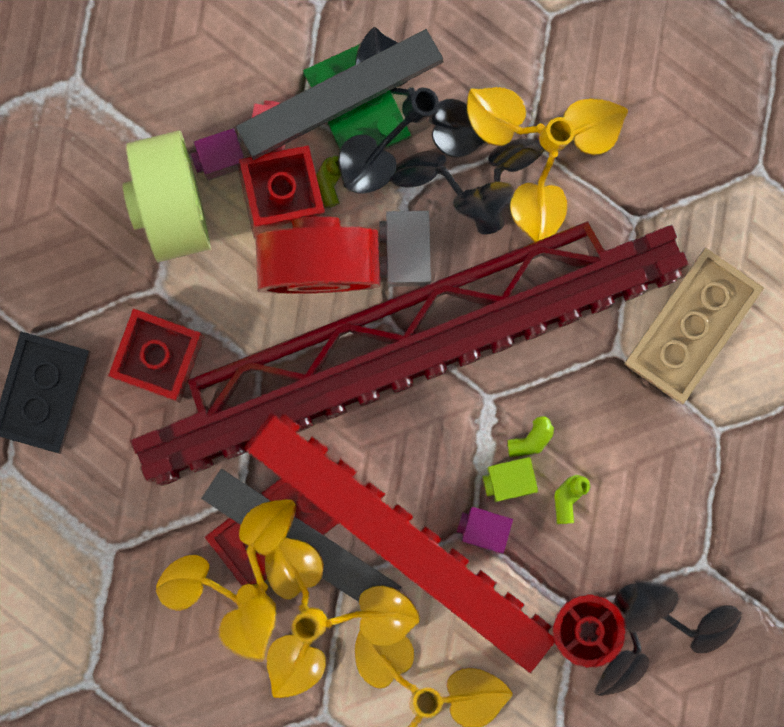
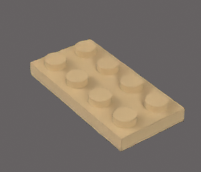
M705 247L624 362V365L683 405L764 287Z

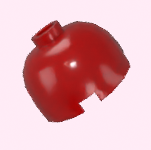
M591 594L576 596L564 603L555 616L552 628L554 643L561 655L574 665L586 668L600 667L614 660L623 648L626 634L624 618L619 609L606 598Z

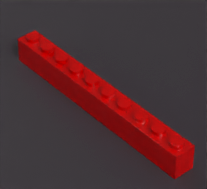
M272 413L268 416L245 445L244 449L530 674L554 645V637L549 633L552 626L536 613L532 618L528 617L521 611L525 606L524 603L510 592H507L504 597L493 589L497 584L495 580L482 570L475 575L466 567L470 562L466 557L454 548L449 553L438 545L442 538L426 526L421 531L410 523L414 518L413 515L399 504H396L393 509L382 501L386 494L370 481L365 486L353 478L357 471L341 458L335 464L326 457L325 454L329 449L313 436L306 441L296 432L300 426L284 413L280 418H277Z

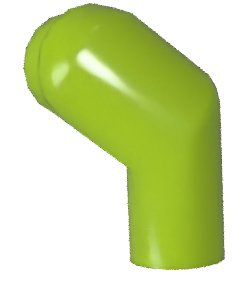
M339 156L326 158L316 173L324 209L340 204L334 188L341 177L338 163Z
M544 416L537 417L533 420V428L526 438L508 439L509 457L542 452L554 434L551 420Z
M580 475L570 476L556 489L554 499L557 524L574 523L573 504L590 490V482L586 477Z

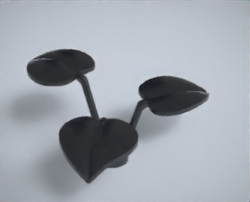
M376 27L372 28L359 45L355 65L394 46L398 42L384 35ZM395 87L389 90L392 94L407 96L402 104L404 120L379 145L368 135L352 136L342 145L338 163L344 187L348 191L365 194L379 190L390 182V177L396 171L397 163L394 156L383 149L411 122L421 123L429 118V123L435 125L432 131L434 144L442 153L450 157L458 158L469 155L486 142L476 134L471 126L466 103L456 99H446L439 102L436 93L429 88H419L415 91L413 87L409 89Z
M536 139L511 140L507 145L497 146L488 157L489 164L496 166L494 169V182L487 183L482 187L478 186L476 189L462 191L447 168L443 167L446 162L445 155L430 151L411 155L396 165L395 173L390 177V182L399 187H418L433 180L437 174L443 175L457 194L453 201L455 210L473 219L480 234H492L504 227L505 222L502 211L514 195L512 185L501 182L502 172L504 170L516 172L528 167L542 155L545 149L541 146L540 141Z
M635 581V584L623 587L616 594L614 603L625 615L624 626L630 633L633 650L620 652L608 664L594 693L599 696L615 694L627 690L639 682L648 669L649 658L646 654H640L642 647L637 633L649 629L653 624L658 623L659 619L663 618L687 636L694 638L690 645L693 652L708 653L718 649L730 639L739 625L742 612L732 605L720 606L707 613L699 622L697 629H689L669 615L676 608L679 601V594L674 588L662 583Z

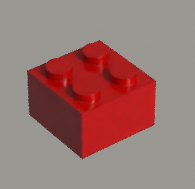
M309 145L267 153L255 160L252 157L239 159L238 174L253 238L263 232L291 229L292 220L324 217L325 210Z
M133 308L108 376L114 380L180 403L204 336L195 330Z

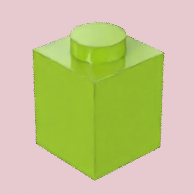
M530 457L488 466V474L482 476L486 496L493 495L495 502L539 492Z

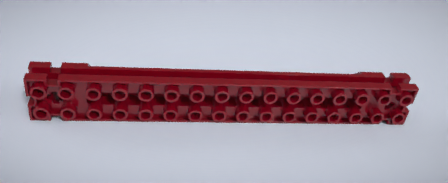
M586 221L191 378L187 381L198 413L130 440L133 450L140 460L142 466L140 468L145 481L156 482L157 486H165L180 480L179 473L183 470L190 468L191 472L197 473L214 466L213 459L224 455L225 458L230 460L247 453L248 451L244 449L245 445L271 413L277 418H280L284 413L300 426L296 432L298 433L313 427L314 423L312 420L325 415L327 420L347 413L346 406L359 401L360 406L363 407L380 400L379 393L392 388L395 394L414 386L413 379L425 375L427 380L439 377L447 373V366L458 362L459 366L463 367L480 360L481 352L491 349L493 354L513 347L514 339L524 336L526 341L537 338L549 330L547 326L556 322L559 328L578 321L582 317L581 312L590 309L593 315L611 308L612 304L616 303L614 299L623 296L625 302L637 298L649 290L648 285L656 283L658 288L672 284L682 277L681 271L689 265L684 251L680 252L676 243L678 237L673 225L666 226L646 234L644 237L631 240L605 251L590 224ZM584 238L589 255L556 249ZM543 256L580 268L510 296L531 261L535 258ZM522 263L502 296L459 288ZM447 294L485 306L415 334L437 297ZM426 301L404 335L361 327ZM351 332L390 344L320 372L340 336ZM328 340L306 374L265 366V364ZM257 371L294 382L224 410L242 377L248 372ZM230 379L214 404L208 409L200 390Z

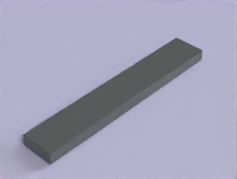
M425 29L237 125V131L252 159L255 160L444 63L443 57L428 30Z
M222 468L201 498L240 525L250 510L262 503L271 501ZM294 516L286 537L304 541L312 545L319 552L324 565L322 576L324 580L358 602L361 593L373 586L384 585L400 591L402 587Z

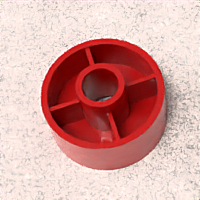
M306 217L292 220L291 229L268 231L255 236L258 292L271 294H320L361 291L380 287L378 231L375 229L340 227V218Z

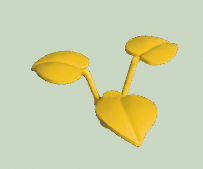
M502 87L471 89L467 95L468 118L474 131L483 141L496 146H504L511 141L514 132L520 135L538 132L540 134L539 141L541 146L549 152L548 160L538 180V186L533 183L520 185L514 191L509 204L514 222L534 242L554 235L566 217L567 199L564 191L558 186H545L546 178L555 158L558 156V152L562 151L574 138L576 147L583 153L589 155L606 153L618 140L622 125L628 114V109L607 100L582 99L572 103L564 112L563 117L552 119L546 126L539 123L537 126L522 128L519 125L526 118V107L518 94Z
M292 500L262 503L250 510L240 525L239 537L244 544L249 545L247 554L257 585L246 584L238 590L237 594H234L213 580L205 578L210 568L209 562L198 555H187L175 560L161 574L155 590L161 603L171 610H184L198 601L203 592V585L213 588L233 600L239 607V609L228 612L222 618L219 626L221 642L230 651L241 657L263 661L266 644L275 623L276 603L265 593L268 585L263 580L255 551L261 555H267L280 546L291 527L296 503Z
M285 537L276 550L265 556L266 575L272 590L283 599H292L300 592L302 593L301 605L298 607L301 613L292 622L293 635L289 634L277 638L271 644L267 653V670L274 698H285L301 694L320 681L325 672L326 657L320 649L310 645L327 628L354 618H361L360 631L365 639L377 646H390L402 640L420 622V615L413 602L397 589L384 585L370 587L361 593L359 597L361 611H354L327 619L322 610L308 607L309 591L307 588L317 585L323 576L324 565L319 552L312 545L304 541Z
M360 630L358 632L354 653L356 667L363 680L370 686L383 689L389 686L395 678L399 684L412 693L409 699V707L415 717L408 727H416L421 723L422 718L437 715L442 708V704L451 703L450 715L457 724L463 727H483L495 719L503 706L513 696L512 691L503 681L486 671L476 668L460 669L449 676L446 687L450 696L441 697L439 692L433 688L418 689L400 675L407 672L414 661V649L406 636L396 644L377 646L365 639Z

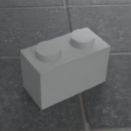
M429 211L386 212L387 221H379L380 243H387V256L380 257L381 278H388V287L425 286L430 284Z

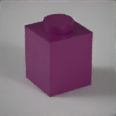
M234 128L193 141L196 152L190 154L197 174L204 172L209 181L238 171L239 159L244 158Z
M471 507L469 514L462 512L456 533L463 534L461 542L504 554L513 519Z

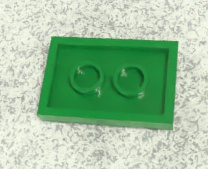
M360 44L304 69L303 73L310 88L353 67ZM388 91L327 122L340 150L349 138L360 134L372 137L379 145L404 118L392 93ZM406 126L383 150L411 138L408 127Z

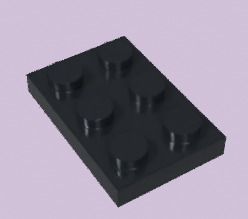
M21 331L0 399V437L61 454L91 351Z

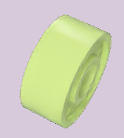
M178 130L127 143V156L132 181L122 183L124 198L134 230L145 228L156 261L159 263L211 250L199 190L181 131Z

